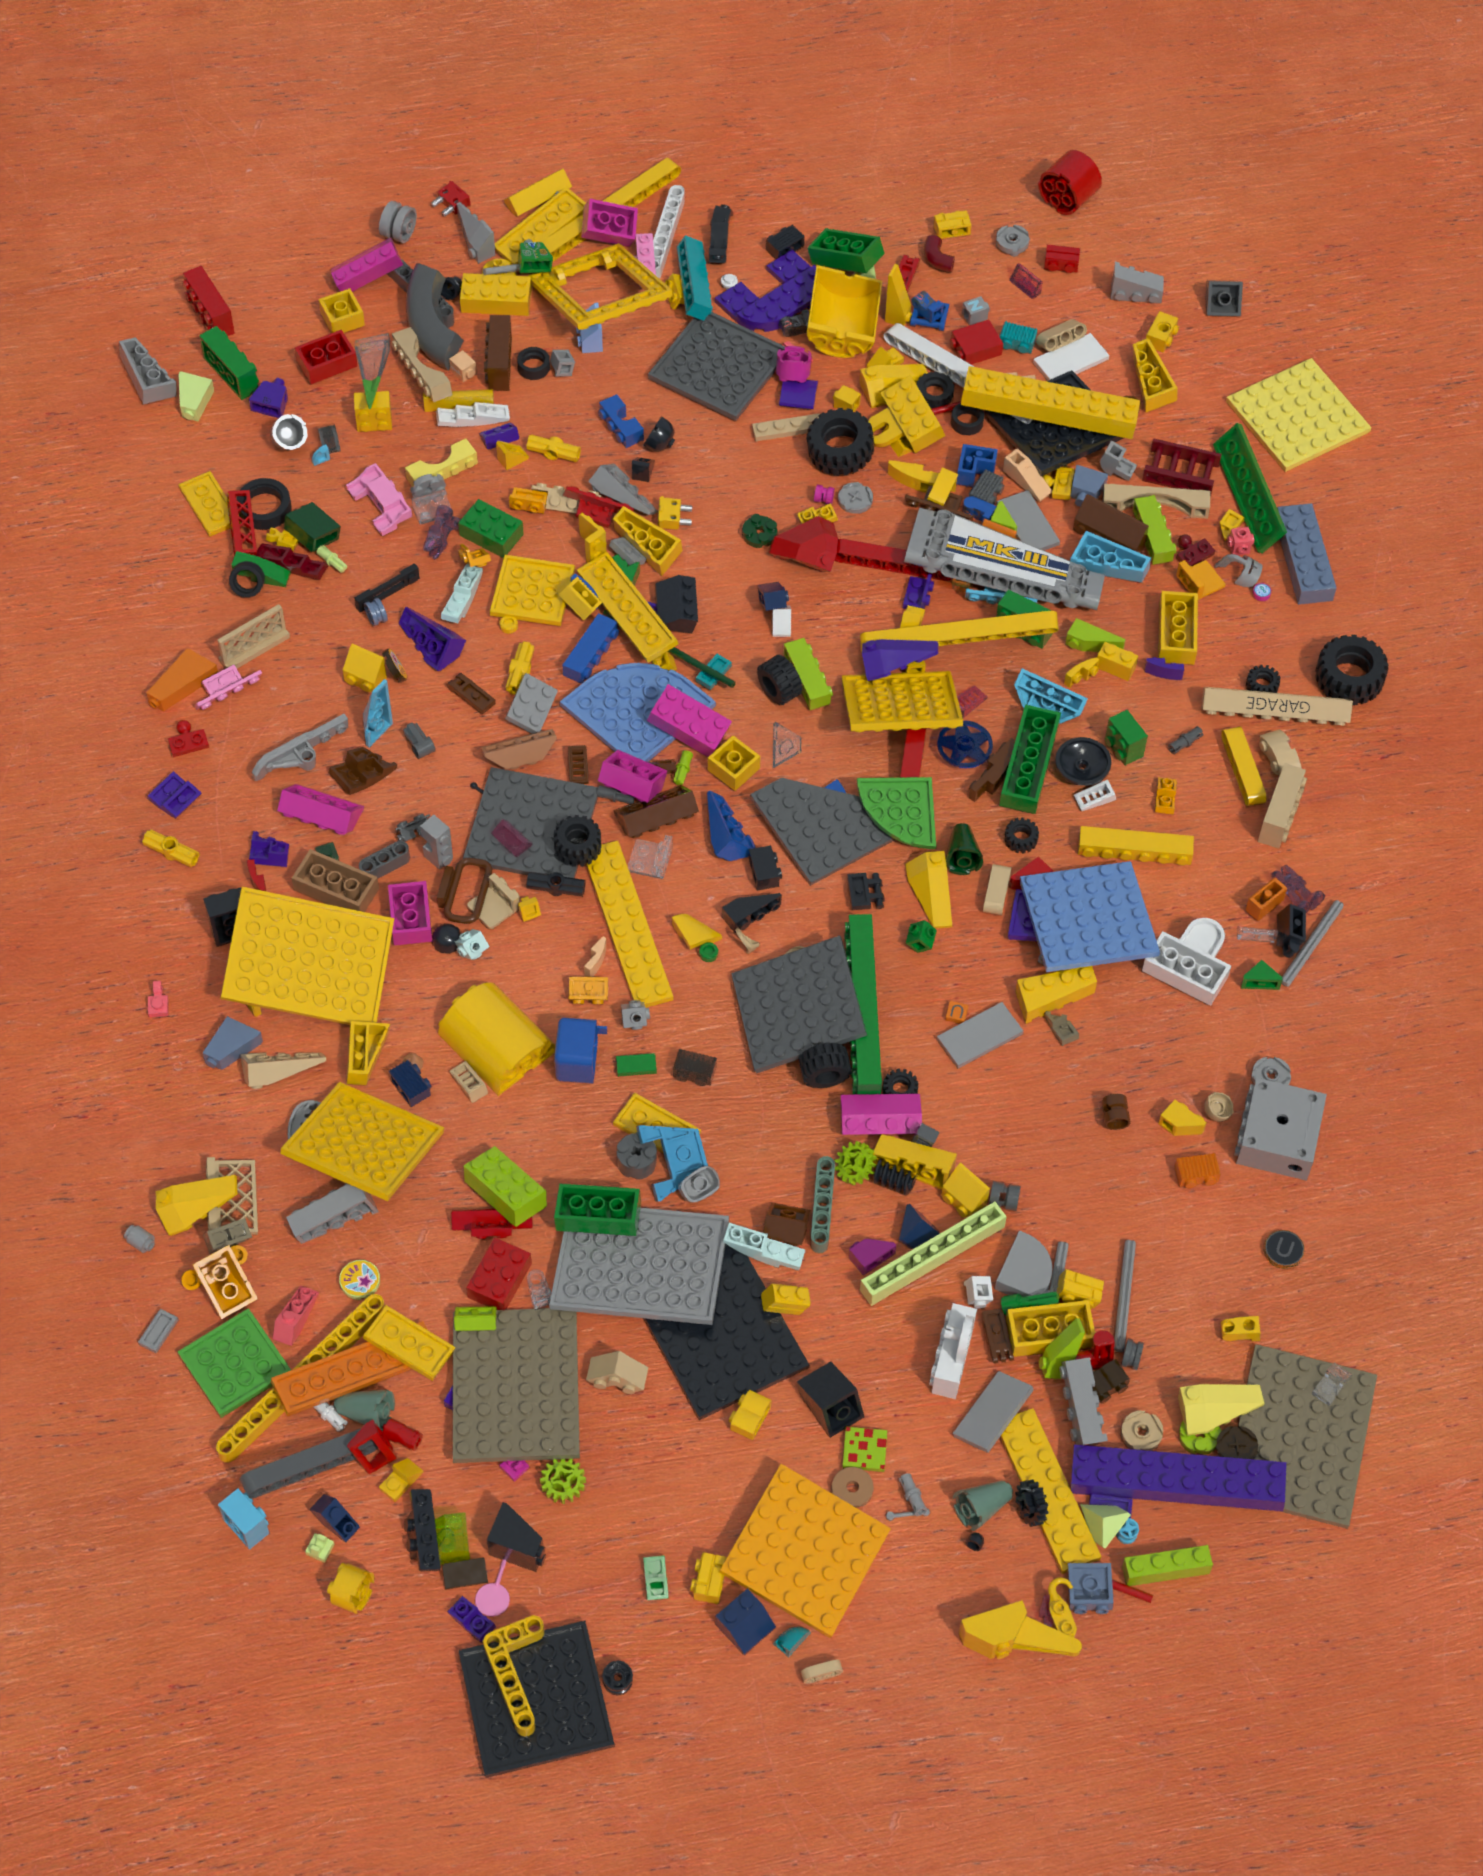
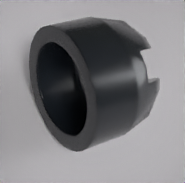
M977 1532L972 1533L966 1540L967 1547L974 1551H980L984 1545L983 1535Z

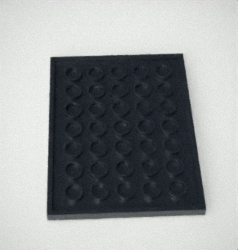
M727 1244L725 1245L713 1325L643 1318L699 1420L739 1402L742 1394L746 1395L749 1390L758 1393L809 1368L807 1359L781 1314L763 1310L761 1293L766 1287L747 1255Z

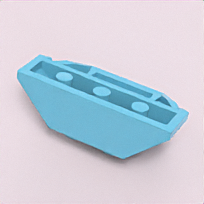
M1023 668L1014 684L1023 709L1026 704L1061 712L1059 724L1080 716L1088 700L1084 696Z

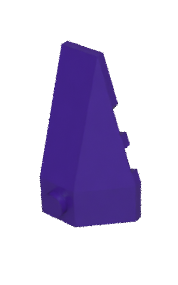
M409 607L404 608L399 624L407 636L412 638L416 644V649L421 651L424 656L423 659L427 664L437 671H441L460 656L466 642L464 638Z
M879 639L875 641L870 640L862 644V657L868 681L891 675L890 671L899 667L903 670L907 668L906 665L913 661L919 663L939 653L938 641Z

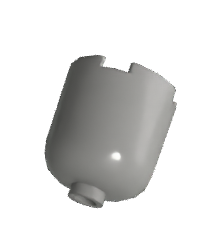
M296 415L281 416L273 423L270 429L272 442L282 450L299 448L305 443L308 436L305 422Z

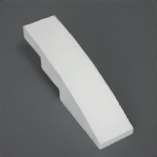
M474 402L473 407L456 405L455 409L437 408L436 410L438 426H480L510 420L508 405Z

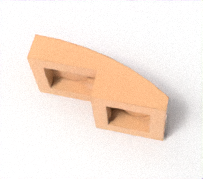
M604 936L591 948V959L584 966L586 977H594L603 963L606 954V938Z

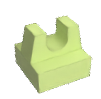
M315 1533L305 1553L325 1563L335 1545L334 1541Z

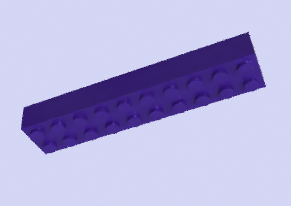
M1074 1445L1071 1491L1073 1494L1083 1495L1095 1493L1130 1499L1283 1512L1286 1491V1462Z

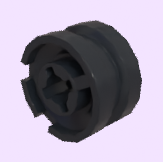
M618 1660L606 1665L603 1670V1685L607 1692L619 1696L624 1695L631 1689L633 1673L627 1663ZM615 1675L622 1678L620 1681L614 1680Z

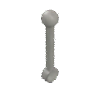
M928 1509L927 1512L923 1515L928 1516L930 1514V1510ZM914 1511L895 1514L888 1512L886 1519L892 1521L894 1518L915 1516Z

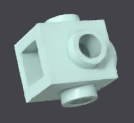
M475 929L462 933L459 939L455 941L459 955L471 960L479 958L482 952L490 947L481 931Z

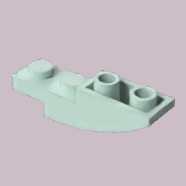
M465 565L454 585V592L441 613L442 620L459 623L460 619L465 617L477 591L483 568Z
M732 1223L728 1224L723 1240L728 1246L777 1268H779V1265L800 1270L805 1249L767 1238L768 1234Z

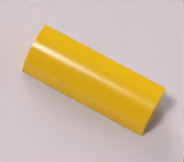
M561 169L504 199V202L512 214L519 216L553 198L557 191L560 192L565 187L569 189L572 185L564 169Z
M493 389L452 391V396L435 402L423 392L425 412H433L437 408L455 409L456 405L473 407L474 402L494 404Z

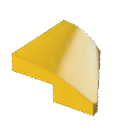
M679 914L672 917V926L679 937L684 939L690 950L704 943H715L722 939L720 933L688 914Z

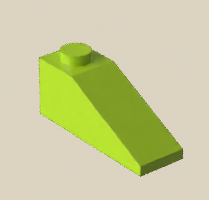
M1076 618L1067 633L1065 644L1080 651L1099 652L1105 642L1124 649L1126 639Z
M1076 1318L1045 1348L1043 1357L1039 1359V1368L1042 1369L1045 1378L1062 1379L1059 1367L1062 1366L1061 1362L1076 1359L1085 1334L1080 1319Z

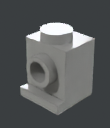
M552 350L550 362L555 370V376H572L575 361L570 351Z

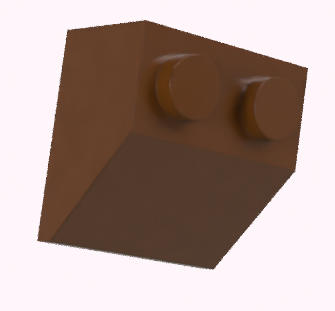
M771 1202L766 1214L763 1233L768 1234L767 1238L787 1242L788 1245H802L811 1210Z

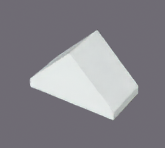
M791 606L772 610L773 637H791Z

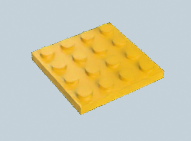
M505 555L490 608V616L502 618L510 616L522 621L561 626L567 603L564 602L559 594L571 583V577L575 572V565Z

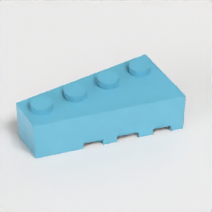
M1085 531L1070 561L1083 565L1088 571L1104 574L1108 577L1142 583L1150 569L1151 558Z

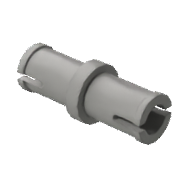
M911 1474L902 1475L899 1478V1482L904 1489L905 1499L910 1502L915 1516L925 1514L928 1509L921 1498L920 1489L916 1487Z

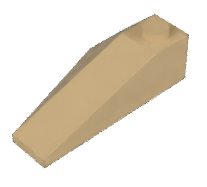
M267 1053L240 1054L245 1083L253 1089H260L263 1085H270L326 1061L323 1053H296L295 1056L285 1053H278L275 1056H268Z

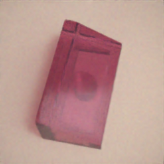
M1018 263L1010 277V282L1031 299H1034L1041 294L1043 282Z
M502 819L491 833L516 857L533 845L516 827L505 819Z

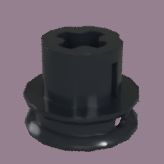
M456 276L445 277L446 280L443 284L441 295L447 300H453L460 294L462 281Z

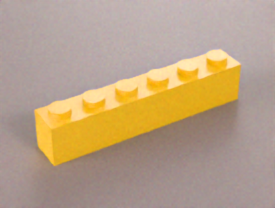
M1081 826L1078 855L1103 857L1105 859L1118 858L1122 860H1140L1142 862H1159L1162 864L1191 865L1194 836Z

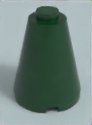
M960 823L953 827L945 858L946 866L949 867L952 873L957 875H969L971 871H978L983 865L981 850L971 827L965 823Z

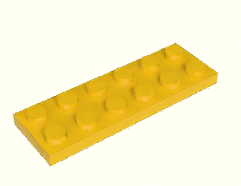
M565 187L495 243V251L511 263L519 264L518 253L520 243L527 239L533 242L544 241L581 216L586 202Z

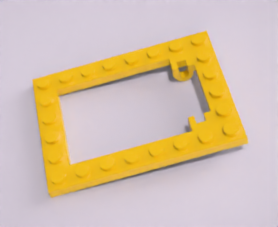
M619 243L552 267L551 272H538L528 275L531 277V285L578 330L587 329L594 324H601L610 318H618L621 314L634 312L638 308L648 307L652 303L665 301L668 297L673 296L671 288ZM605 265L606 269L618 266L645 291L586 312L560 286L567 284L566 276H574L576 273L588 271L594 266Z

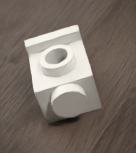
M971 1276L964 1281L968 1304H974V1308H984L993 1301L990 1276Z

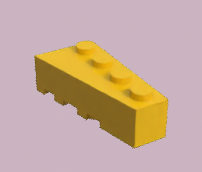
M1147 338L1134 343L1133 359L1145 412L1177 401L1178 388L1150 339Z
M624 506L613 518L615 531L621 537L626 538L647 558L646 562L661 576L664 575L683 551L679 538Z
M1092 966L1018 979L1015 992L1025 1024L1031 1022L1036 1017L1045 1016L1046 1011L1058 1010L1063 1008L1065 1004L1074 1003L1094 994L1097 979Z

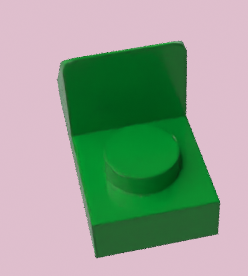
M619 554L613 556V560L635 586L640 574V562L628 566L626 560H622Z

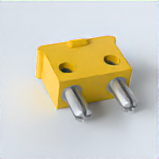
M661 496L658 509V527L679 530V525L691 526L692 520L681 519L680 511L691 512L693 509L692 505H681V499L664 498Z

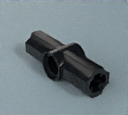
M529 872L526 887L527 889L547 891L552 896L567 894L583 897L586 880L564 877L559 872L551 874Z

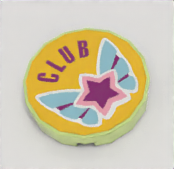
M355 1260L348 1263L342 1269L339 1283L345 1295L355 1300H361V1298H367L377 1292L380 1286V1274L377 1267L371 1262Z

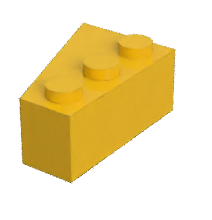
M351 1021L348 1042L347 1084L367 1085L387 1039L390 1024Z

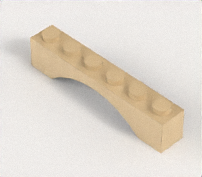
M409 327L392 333L393 341H391L394 351H397L399 358L404 360L407 369H410L413 378H417V382L420 388L423 387L425 395L429 396L433 402L452 396L450 381L441 371L425 366L417 359L420 348L417 335L413 329Z
M1104 484L1102 502L1120 511L1133 507L1135 498L1155 495L1157 502H1160L1161 505L1175 508L1192 518L1208 519L1210 491Z

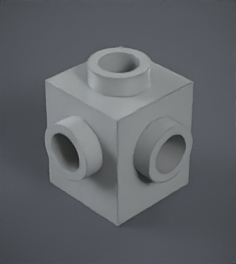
M632 1000L629 1001V1004H621L624 1028L631 1027V1029L637 1030L647 1026L650 1012L649 1008H645L644 1002Z

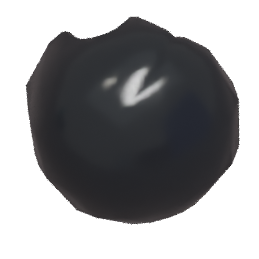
M446 923L437 926L432 940L434 948L446 954L457 951L458 947L455 941L461 935L459 928L453 924Z

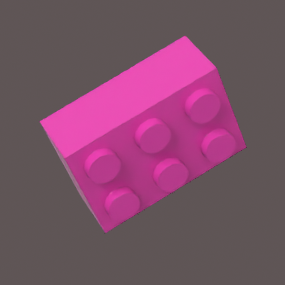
M589 199L584 205L582 238L612 244L619 243L622 246L630 247L636 239L638 208Z
M617 750L603 761L598 781L606 787H613L625 795H631L641 802L648 803L662 791L667 770Z
M426 881L388 885L391 918H394L392 930L394 946L432 942Z

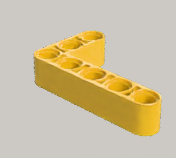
M529 1616L486 1634L483 1640L486 1656L515 1729L519 1735L524 1737L530 1736L535 1731V1720L509 1652L542 1639L544 1636V1624L538 1616ZM533 1625H537L540 1627V1629L536 1632H532L529 1630V1628ZM513 1633L519 1635V1638L516 1640H511L508 1637ZM493 1641L499 1643L496 1648H490L488 1645ZM499 1661H505L507 1663V1665L503 1668H499L496 1666V1664ZM511 1680L515 1682L512 1687L504 1686L506 1681ZM515 1700L523 1702L520 1707H513L511 1705ZM523 1720L531 1722L528 1727H521L519 1725Z

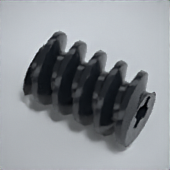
M880 1159L873 1175L874 1184H878L881 1181V1186L885 1187L889 1183L890 1190H893L896 1186L897 1193L903 1190L904 1195L907 1196L916 1183L918 1173L912 1178L910 1170L905 1175L904 1168L897 1172V1165L889 1169V1162L882 1166V1159Z

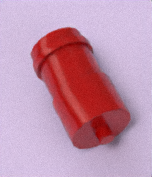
M392 1418L382 1426L383 1433L388 1440L401 1444L413 1451L419 1447L423 1434L418 1430H413Z

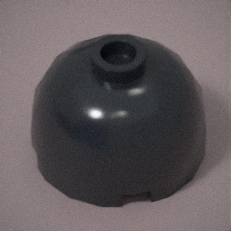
M661 416L643 446L654 452L664 451L667 447L671 448L675 442L673 438L675 434L673 425Z

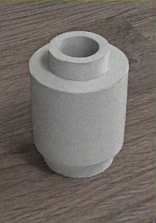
M131 1225L124 1234L127 1243L142 1253L152 1250L155 1245L154 1235L140 1226Z

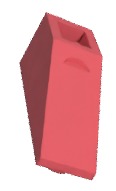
M303 1286L298 1288L275 1320L273 1340L290 1346L293 1345L306 1323L319 1292Z

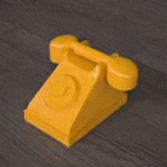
M226 1245L193 1263L194 1270H187L181 1276V1285L187 1290H195L202 1283L220 1319L258 1299L240 1266L246 1261L248 1256L247 1250L241 1245Z

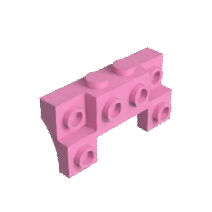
M376 463L366 467L358 478L346 485L348 492L355 501L368 495L380 510L382 515L373 520V525L381 536L396 530L398 523L412 517V510L404 501L402 493L400 491L397 492L393 481L388 480Z

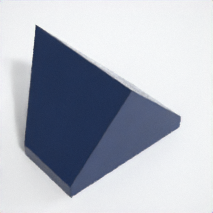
M907 1204L899 1240L910 1249H915L939 1235L940 1232L921 1212L911 1204Z

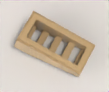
M466 1061L449 1071L472 1103L488 1094L486 1084ZM466 1070L468 1071V1072L464 1073L463 1075L458 1076V1075H460L461 1073H463L464 1071H466Z

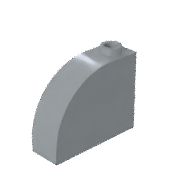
M1018 1232L996 1280L995 1290L1007 1295L1019 1293L1022 1297L1051 1292L1048 1289L1052 1276V1262L1048 1251L1041 1242L1027 1233Z

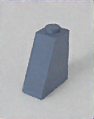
M227 1016L203 1051L205 1063L211 1068L216 1067L223 1070L241 1058L240 1054H247L261 1045L263 1042L261 1032Z

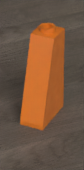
M187 648L146 692L149 705L164 712L203 687L201 683L203 680L218 673L217 664Z

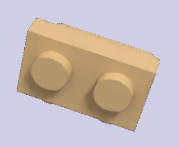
M495 873L489 876V888L479 920L488 929L495 928L519 910V894L516 890H511L504 878H499ZM478 896L467 904L472 913L474 912Z

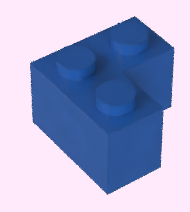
M963 444L957 472V484L974 487L976 473L982 474L986 469L994 473L998 449Z

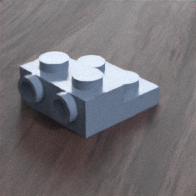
M1068 1563V1580L1073 1586L1072 1589H1068L1069 1609L1074 1610L1076 1614H1085L1087 1610H1096L1097 1614H1107L1109 1610H1113L1111 1563Z

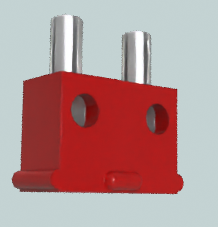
M449 181V184L437 192L438 198L431 202L433 207L440 203L447 207L441 212L444 217L451 212L455 215L458 214V202L466 207L471 206L469 195L453 181Z

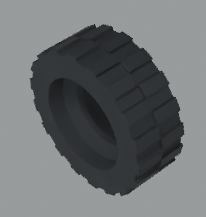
M929 372L923 374L919 381H917L916 385L931 409L948 405L952 402L954 384L948 375ZM930 386H938L943 389V394L930 395L926 389Z

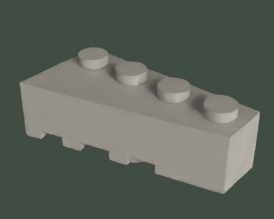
M346 1183L345 1186L330 1191L323 1198L313 1200L308 1206L293 1211L286 1218L295 1238L302 1244L326 1234L329 1228L339 1229L344 1227L343 1224L349 1220L354 1219L356 1222L363 1219L362 1215L371 1212L373 1215L379 1211L370 1193Z
M1090 1357L1061 1362L1062 1366L1059 1367L1061 1378L1065 1380L1066 1387H1063V1394L1065 1400L1068 1399L1069 1403L1067 1417L1069 1421L1072 1420L1073 1429H1070L1072 1441H1075L1076 1445L1108 1441L1107 1434H1102L1101 1431L1104 1424L1103 1416L1100 1412H1097L1100 1403L1097 1392L1092 1390V1387H1095V1380Z

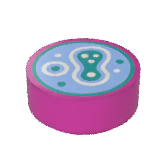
M1259 583L1254 586L1253 597L1256 600L1266 601L1270 598L1271 588L1269 585Z

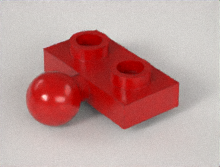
M181 720L177 723L176 729L182 735L168 738L173 757L209 748L204 729L190 732L191 724L187 720Z

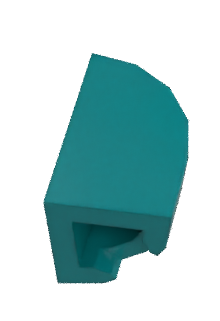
M797 1626L788 1628L775 1640L773 1645L789 1658L811 1634V1631Z

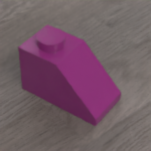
M865 1238L861 1242H855L850 1247L849 1259L864 1276L895 1255L896 1244L894 1242Z

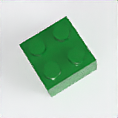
M1125 710L1108 719L1105 743L1108 747L1112 748L1117 759L1126 766L1144 757L1148 735L1131 713Z

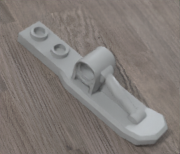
M342 714L324 725L306 732L268 752L256 763L252 771V778L255 781L261 780L268 772L277 768L299 767L307 771L312 770L316 766V753L312 747L321 742H327L336 734L345 732L348 728V718L345 714Z

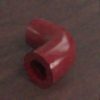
M929 235L924 244V255L927 262L938 270L952 273L955 256L942 253L940 250L942 239L936 235Z

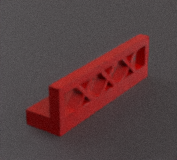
M250 490L228 491L227 504L234 556L236 551L257 555ZM236 496H246V501L241 504L236 500ZM242 510L248 514L245 520L238 516ZM244 525L250 529L247 535L240 531ZM247 541L252 545L253 549L242 550V544Z

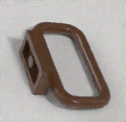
M464 858L457 863L455 870L451 866L445 867L437 894V902L439 908H444L443 913L449 921L471 924L479 919L489 887V876L492 875L493 869L488 861L477 858ZM466 865L483 867L485 873L473 914L471 916L452 914L451 908L463 868Z

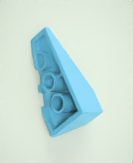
M385 679L372 691L363 712L366 746L369 748L393 724L388 683Z

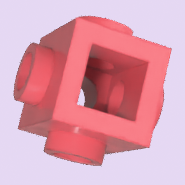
M1249 527L1231 529L1230 536L1227 537L1231 553L1234 555L1250 554L1251 546L1254 544V535L1250 533Z

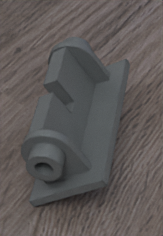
M420 814L414 817V821L410 823L404 821L396 825L397 828H395L394 834L399 833L397 835L398 841L406 842L415 838L414 830H417L420 836V825L429 819L430 814L426 816Z

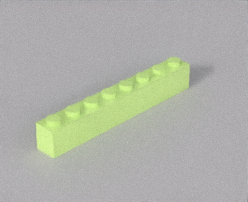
M996 1202L991 1203L862 1279L860 1292L871 1306L1003 1229L1007 1216Z

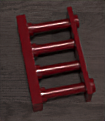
M1153 438L1150 452L1155 453L1152 465H1145L1142 481L1175 489L1210 491L1211 497L1214 480L1210 479L1213 467L1219 468L1222 454ZM1162 455L1172 457L1169 470L1158 468ZM1179 459L1189 461L1186 474L1176 472ZM1196 463L1206 465L1203 478L1193 476Z

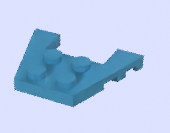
M636 1126L640 1144L660 1139L670 1179L651 1184L656 1202L662 1201L666 1196L675 1192L680 1182L689 1174L701 1167L708 1166L698 1129Z

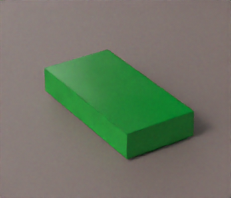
M655 1053L616 1056L618 1077L657 1074Z

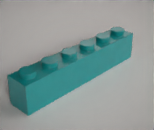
M685 235L677 246L685 310L687 315L704 321L713 309L704 256L705 251L702 241Z

